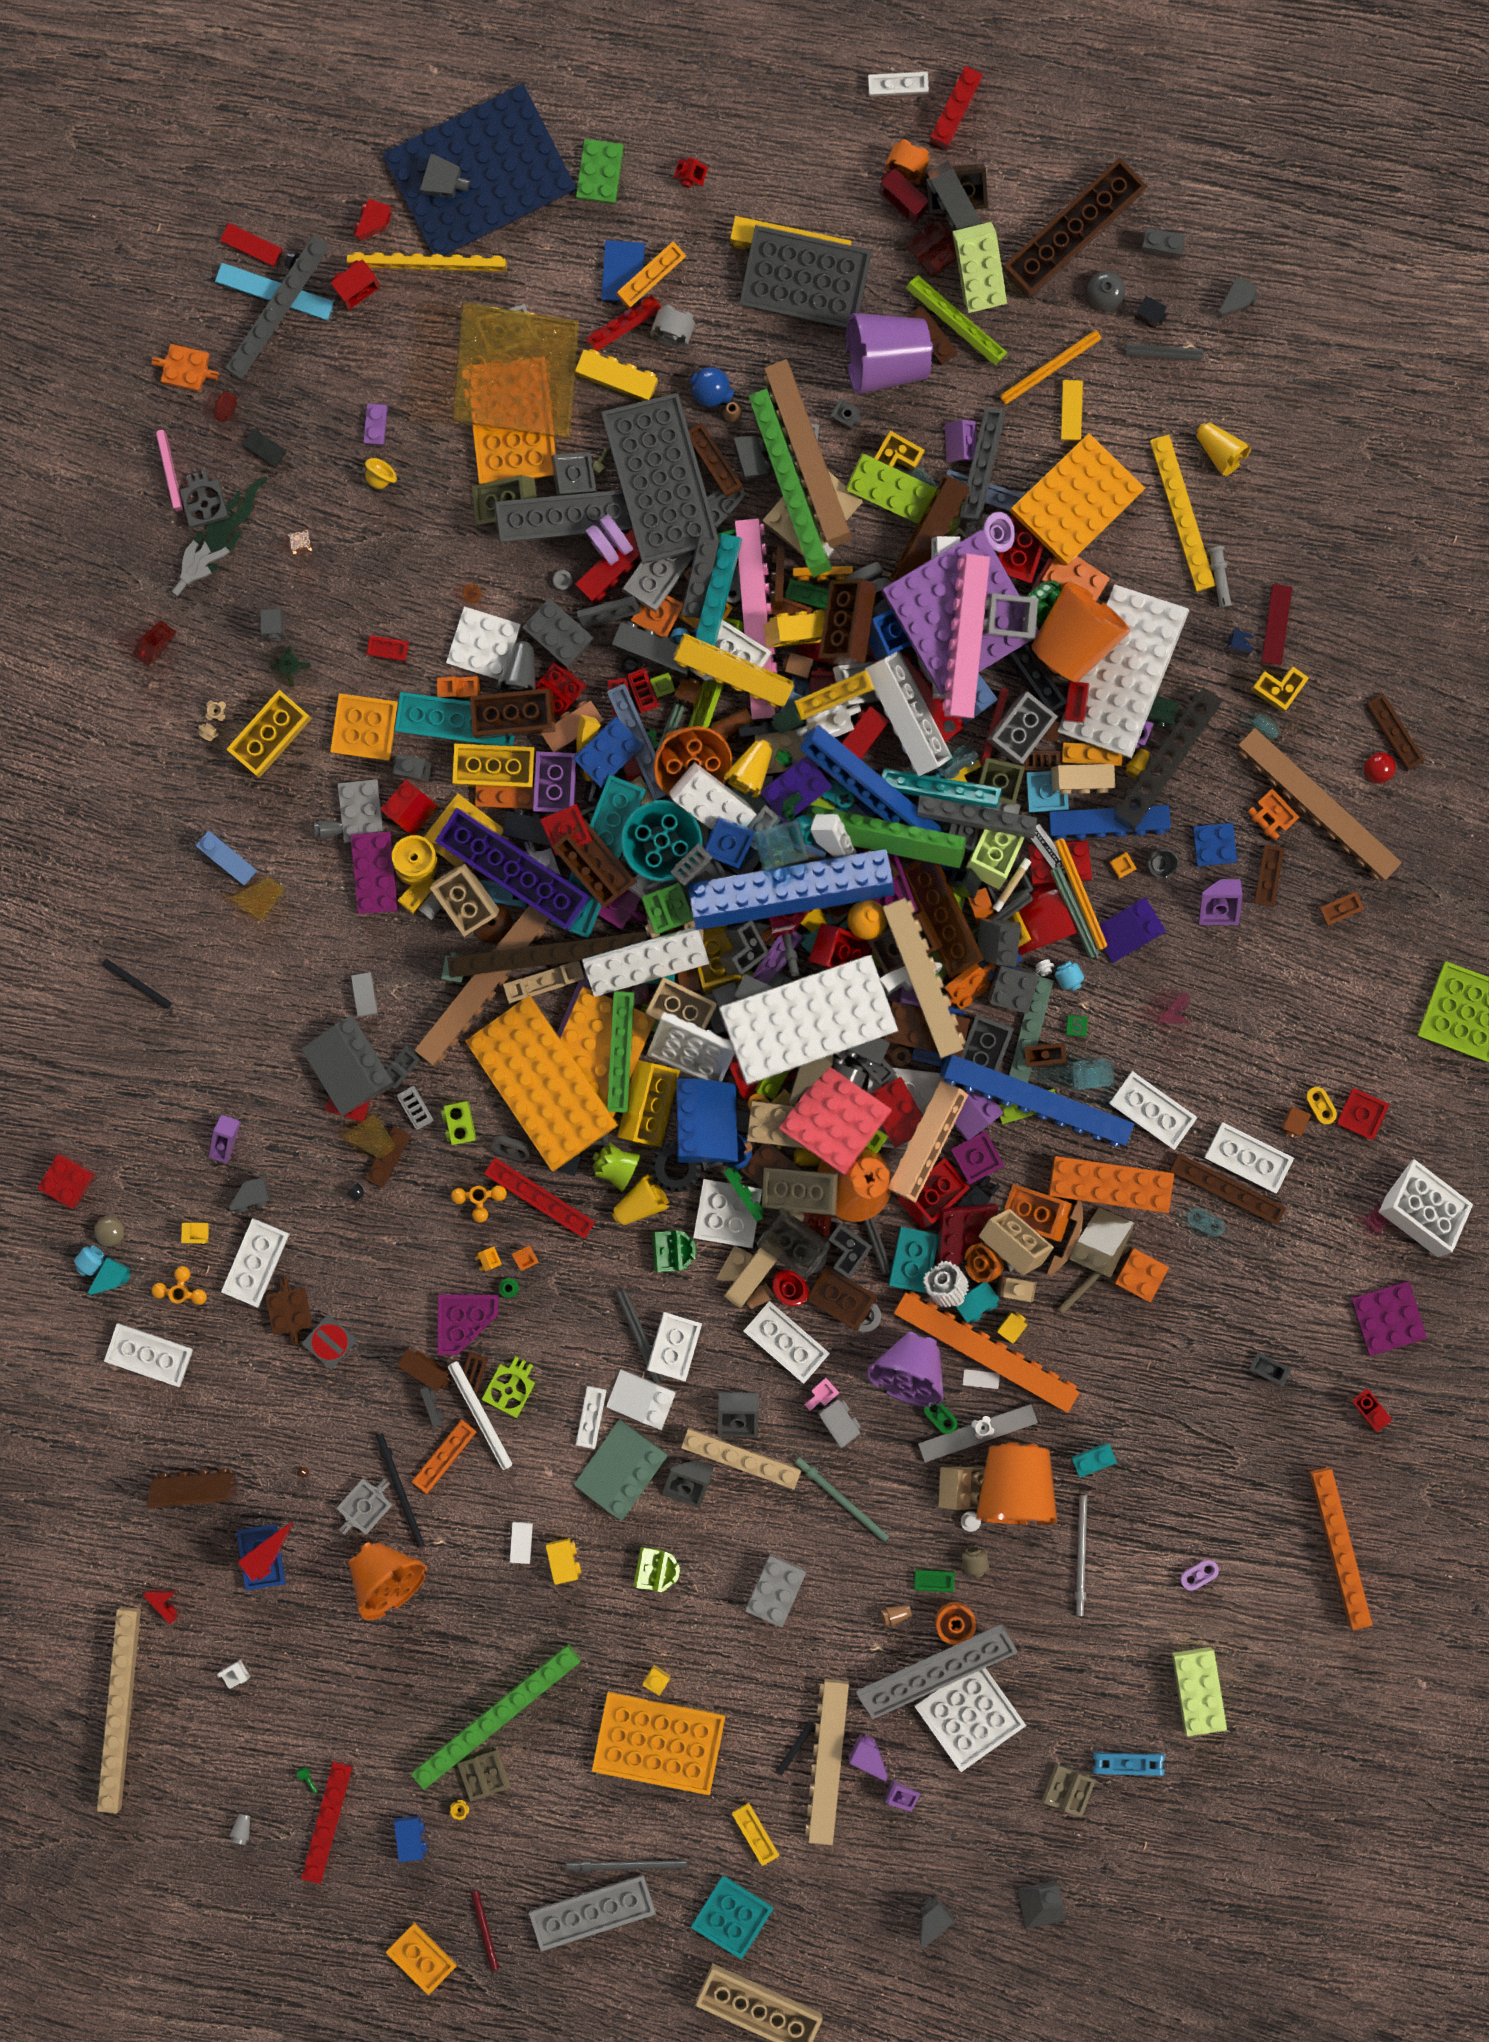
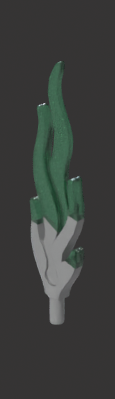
M267 477L256 481L249 488L244 502L236 513L227 519L209 524L205 542L200 551L196 553L203 537L202 530L198 532L195 539L185 550L182 572L179 577L181 580L171 591L176 596L182 592L187 584L190 585L192 582L214 573L219 568V565L217 563L211 566L208 565L225 557L233 550L241 536V532L237 531L228 544H226L235 527L250 515L256 491L268 481ZM237 491L235 497L226 504L228 513L240 501V491Z

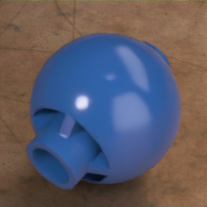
M706 367L699 370L698 373L694 372L689 381L691 383L692 396L699 404L705 407H716L721 403L727 405L734 394V390L729 388L730 382L727 375L715 367Z

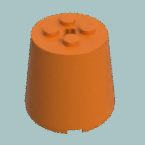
M1067 582L1040 628L1031 648L1037 657L1048 665L1051 671L1056 674L1059 673L1073 682H1079L1131 631H1129L1130 627L1107 604L1103 602L1100 605L1092 599L1094 596L1092 593L1075 583Z
M1019 1443L1001 1444V1446L989 1447L976 1520L982 1521L983 1519V1522L1028 1525V1521H1037V1525L1057 1524L1050 1450L1038 1448L1039 1445L1035 1444L1019 1446Z

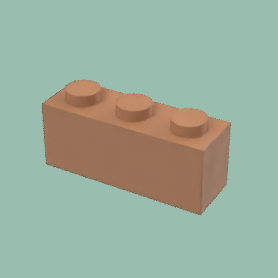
M585 700L576 706L577 710L571 714L568 711L559 717L560 721L555 723L556 732L541 733L552 752H560L576 742L581 715L594 717L601 725L605 723L591 701L587 703Z

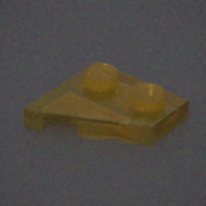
M268 877L260 881V883L247 888V890L232 896L231 899L263 921L286 889Z
M376 1114L371 1115L343 1135L345 1139L380 1159L396 1148Z

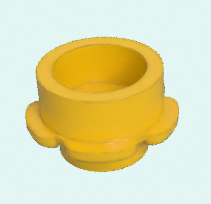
M458 1800L450 1805V1815L454 1819L463 1820L469 1814V1806L463 1800Z

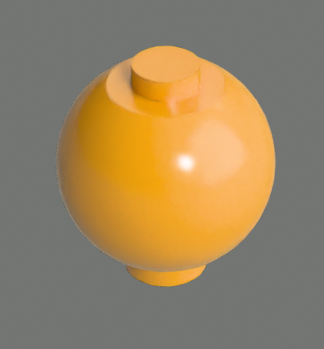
M874 900L855 903L847 917L851 932L858 938L865 940L880 936L884 932L888 921L883 906Z

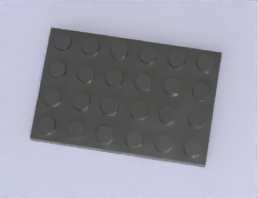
M755 225L739 304L847 328L849 316L860 311L872 250Z

